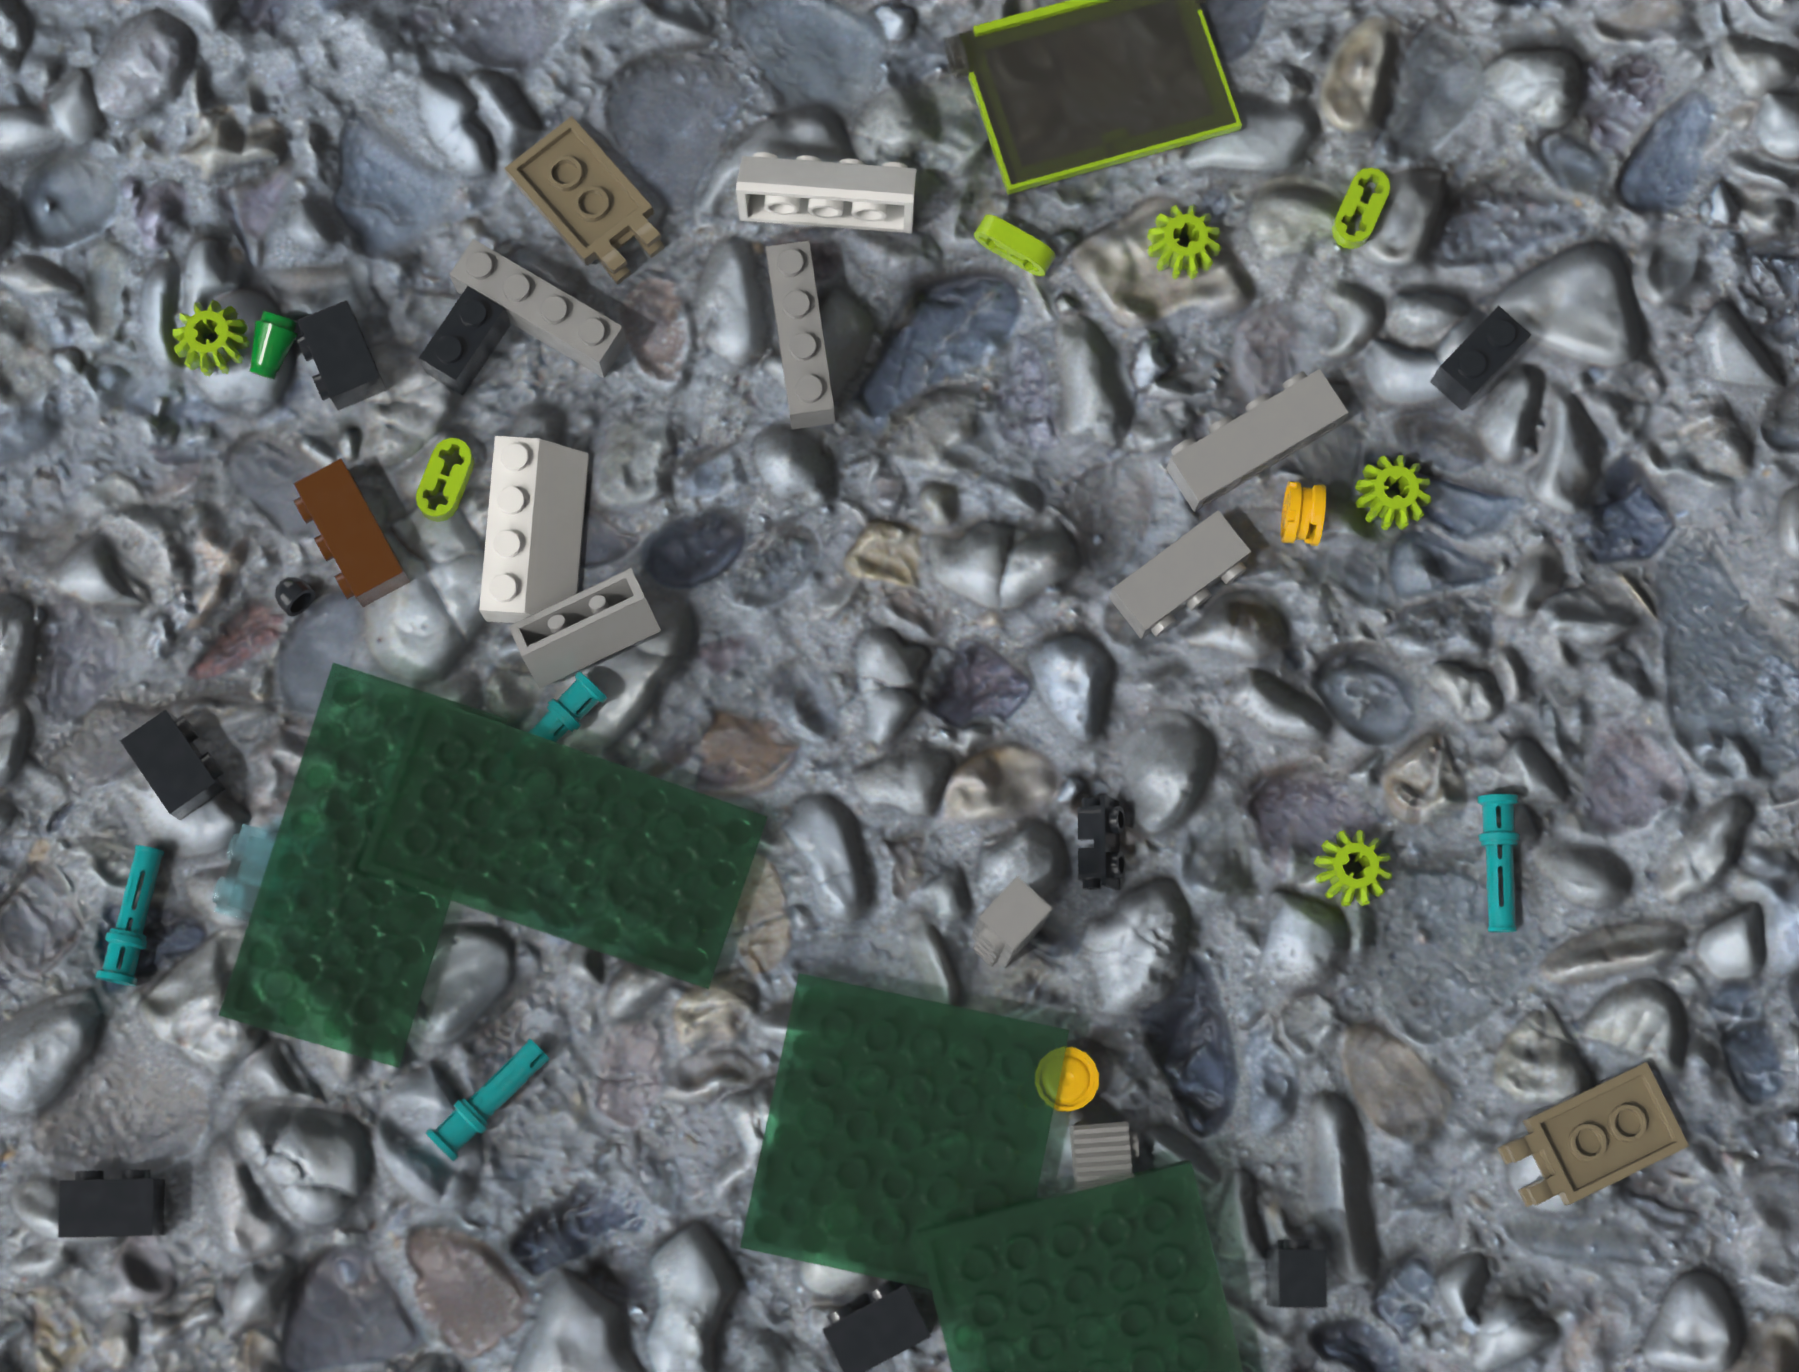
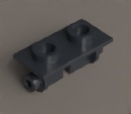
M1100 795V799L1083 798L1082 807L1077 808L1078 840H1094V848H1078V880L1082 881L1084 890L1101 889V885L1113 890H1120V878H1124L1126 871L1125 857L1123 852L1120 851V833H1123L1125 829L1123 808L1119 806L1118 800L1107 795Z

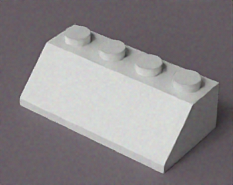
M767 152L755 153L753 156H742L736 184L740 221L912 233L916 169L908 168L907 165L899 162H887L882 166L865 165L864 162L857 159H843L839 163L822 162L821 159L808 155L799 156L796 160L780 159L775 154Z
M495 436L479 611L486 622L516 623L578 593L589 464L588 453L539 438Z

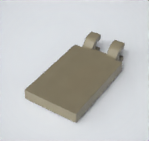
M572 116L504 168L507 176L583 263L588 266L598 259L617 285L631 275L630 270L626 267V259L617 251L628 241L635 237L651 258L665 248L664 244L660 241V238H662L661 234L647 220L654 214L652 205Z
M1645 1062L1523 1120L1529 1134L1512 1140L1497 1149L1505 1165L1511 1162H1518L1530 1155L1533 1156L1543 1179L1518 1190L1525 1206L1529 1207L1533 1204L1534 1206L1541 1204L1558 1194L1564 1205H1570L1689 1147V1144L1648 1063Z

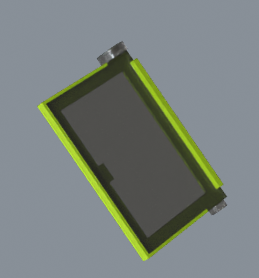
M1067 0L973 26V30L945 37L944 48L951 74L955 80L964 77L969 78L1007 195L1239 131L1242 124L1200 4L1205 3L1206 0Z

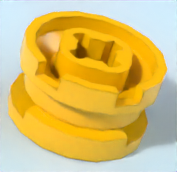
M1288 481L1281 515L1280 536L1283 543L1293 544L1297 539L1304 540L1305 543L1311 546L1319 545L1326 508V486L1324 484L1314 485L1311 489V487H1303L1301 482Z
M1060 1047L1048 1052L1038 1062L1034 1071L1033 1085L1038 1098L1047 1107L1056 1111L1071 1112L1085 1107L1094 1098L1099 1087V1073L1095 1062L1087 1053L1075 1047Z

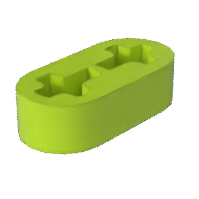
M1372 167L1364 168L1357 172L1351 181L1332 226L1333 238L1343 248L1356 249L1363 246L1374 229L1390 191L1389 179L1381 170ZM1368 182H1372L1376 185L1374 189L1376 193H1373L1368 204L1360 201L1364 192L1363 187ZM1355 212L1362 215L1358 224L1359 230L1353 236L1346 233V224L1351 221Z
M991 214L984 216L974 233L975 239L982 246L1036 276H1044L1056 257L1053 250L1042 241Z
M448 438L436 445L417 489V506L422 514L431 521H446L455 514L472 474L475 462L473 454L468 445L460 439ZM455 450H458L464 462L462 465L454 464L449 476H446L448 466L443 457L444 455L452 456ZM443 483L445 484L443 495L448 502L446 505L438 504L435 510H431L432 506L426 498L428 495L436 496Z

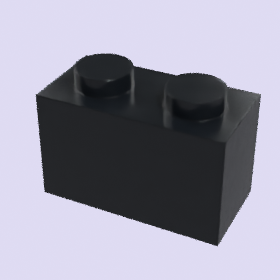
M467 286L419 356L426 374L463 396L511 326L505 308Z
M347 300L297 320L303 335L296 337V340L306 362L313 359L315 361L319 374L312 376L323 401L330 398L339 411L387 391L356 316Z
M1498 305L1440 365L1430 382L1460 410H1463L1522 349L1531 334Z
M164 710L121 739L120 742L169 814L182 820L225 790L218 779L224 772L209 752L202 755L193 741L199 738V736L185 716L177 719L170 712Z
M147 1169L122 1170V1179H104V1171H75V1180H60L58 1238L164 1236L165 1179L151 1178V1170Z
M1278 1240V1249H1266V1305L1279 1308H1327L1326 1249H1313V1240Z
M893 1281L870 1292L868 1296L871 1303L855 1311L850 1303L826 1316L830 1325L822 1328V1331L843 1372H866L931 1337L905 1285L896 1289Z

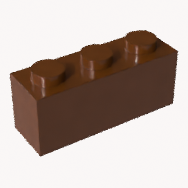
M342 458L293 483L301 496L293 501L306 524L314 520L321 533L314 540L325 560L329 561L334 558L340 568L341 573L334 577L347 600L355 596L362 607H365L410 582Z

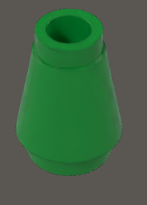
M263 311L260 321L255 320L249 372L275 380L277 372H279L298 336L295 333L296 321Z

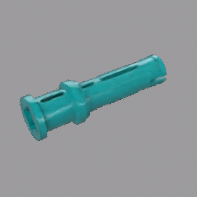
M580 671L575 675L576 681L558 700L552 698L548 702L549 706L547 709L549 711L534 728L512 748L502 761L489 771L509 792L568 730L571 732L577 731L581 727L580 720L598 702L604 703L608 699Z
M1514 794L1477 796V803L1482 805L1483 833L1478 835V839L1481 842V846L1486 847L1488 932H1517L1515 924L1513 846H1517L1518 841H1520V834L1515 832L1514 805L1519 803V796ZM1497 809L1500 810L1501 828H1497ZM1497 847H1502V859H1498ZM1499 868L1502 869L1503 907L1499 905Z
M135 846V854L124 890L115 929L111 928L106 934L105 940L109 942L103 968L96 972L95 978L126 986H137L138 979L134 975L142 949H146L148 943L146 941L147 937L143 935L164 851L148 846ZM145 874L136 910H133L141 876ZM133 920L131 931H128L129 923ZM125 950L121 968L118 969L122 951Z
M529 1038L527 1043L468 1100L465 1098L461 1101L458 1100L454 1104L455 1110L436 1129L429 1128L425 1132L426 1135L455 1162L459 1158L458 1151L477 1133L483 1134L487 1130L489 1125L487 1120L550 1058Z

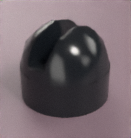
M287 577L277 585L275 598L278 605L288 616H296L311 605L315 598V591L304 580L298 577Z

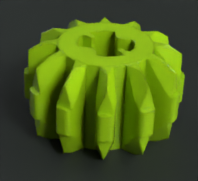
M1175 204L1171 207L1170 217L1162 213L1158 214L1155 219L1157 227L1150 228L1148 231L1147 239L1153 243L1147 251L1149 257L1160 258L1156 265L1158 272L1165 270L1168 266L1172 267L1171 274L1174 280L1179 278L1182 270H1185L1191 279L1197 277L1198 267L1205 271L1210 270L1213 265L1211 257L1218 256L1221 250L1220 244L1215 242L1221 233L1219 227H1208L1212 218L1210 213L1203 214L1200 218L1196 217V207L1194 204L1189 206L1187 214H1183L1181 209ZM1180 237L1189 239L1188 247L1178 245Z
M212 299L208 309L204 310L200 303L194 302L193 309L195 314L193 316L180 313L179 319L185 327L172 329V335L176 340L180 341L174 346V350L179 357H186L184 363L190 370L194 371L200 367L202 373L210 377L215 367L218 366L223 374H228L229 366L227 362L233 360L235 363H243V357L237 350L250 347V341L243 335L248 330V326L243 319H237L238 312L232 306L222 310L220 303ZM209 334H212L214 337H216V334L218 335V338L212 343L209 339H206V342L204 341Z
M1399 455L1393 465L1386 456H1381L1377 461V467L1368 464L1363 469L1362 473L1365 479L1358 480L1355 484V489L1359 493L1364 494L1357 499V507H1370L1371 509L1365 517L1366 522H1372L1378 516L1382 518V530H1388L1393 520L1397 527L1403 530L1408 527L1409 518L1415 521H1419L1422 518L1424 512L1421 507L1428 506L1431 502V496L1423 491L1430 485V478H1416V474L1421 468L1420 463H1415L1410 469L1404 467V455ZM1395 487L1400 491V494L1391 499L1387 496L1386 491Z
M1344 830L1336 834L1337 844L1326 840L1321 845L1323 851L1328 856H1317L1314 859V865L1327 869L1326 872H1322L1315 877L1316 883L1322 884L1330 881L1332 886L1326 890L1325 896L1331 899L1341 891V905L1344 907L1351 905L1354 895L1361 906L1369 904V892L1374 896H1381L1385 890L1379 881H1388L1392 878V872L1379 867V865L1391 860L1390 854L1382 853L1377 856L1374 850L1380 846L1381 840L1374 838L1368 845H1365V832L1363 830L1355 832L1352 842ZM1349 858L1353 859L1352 864L1358 861L1362 866V871L1356 875V879L1353 878L1354 873L1347 875L1344 871L1343 866L1349 862Z

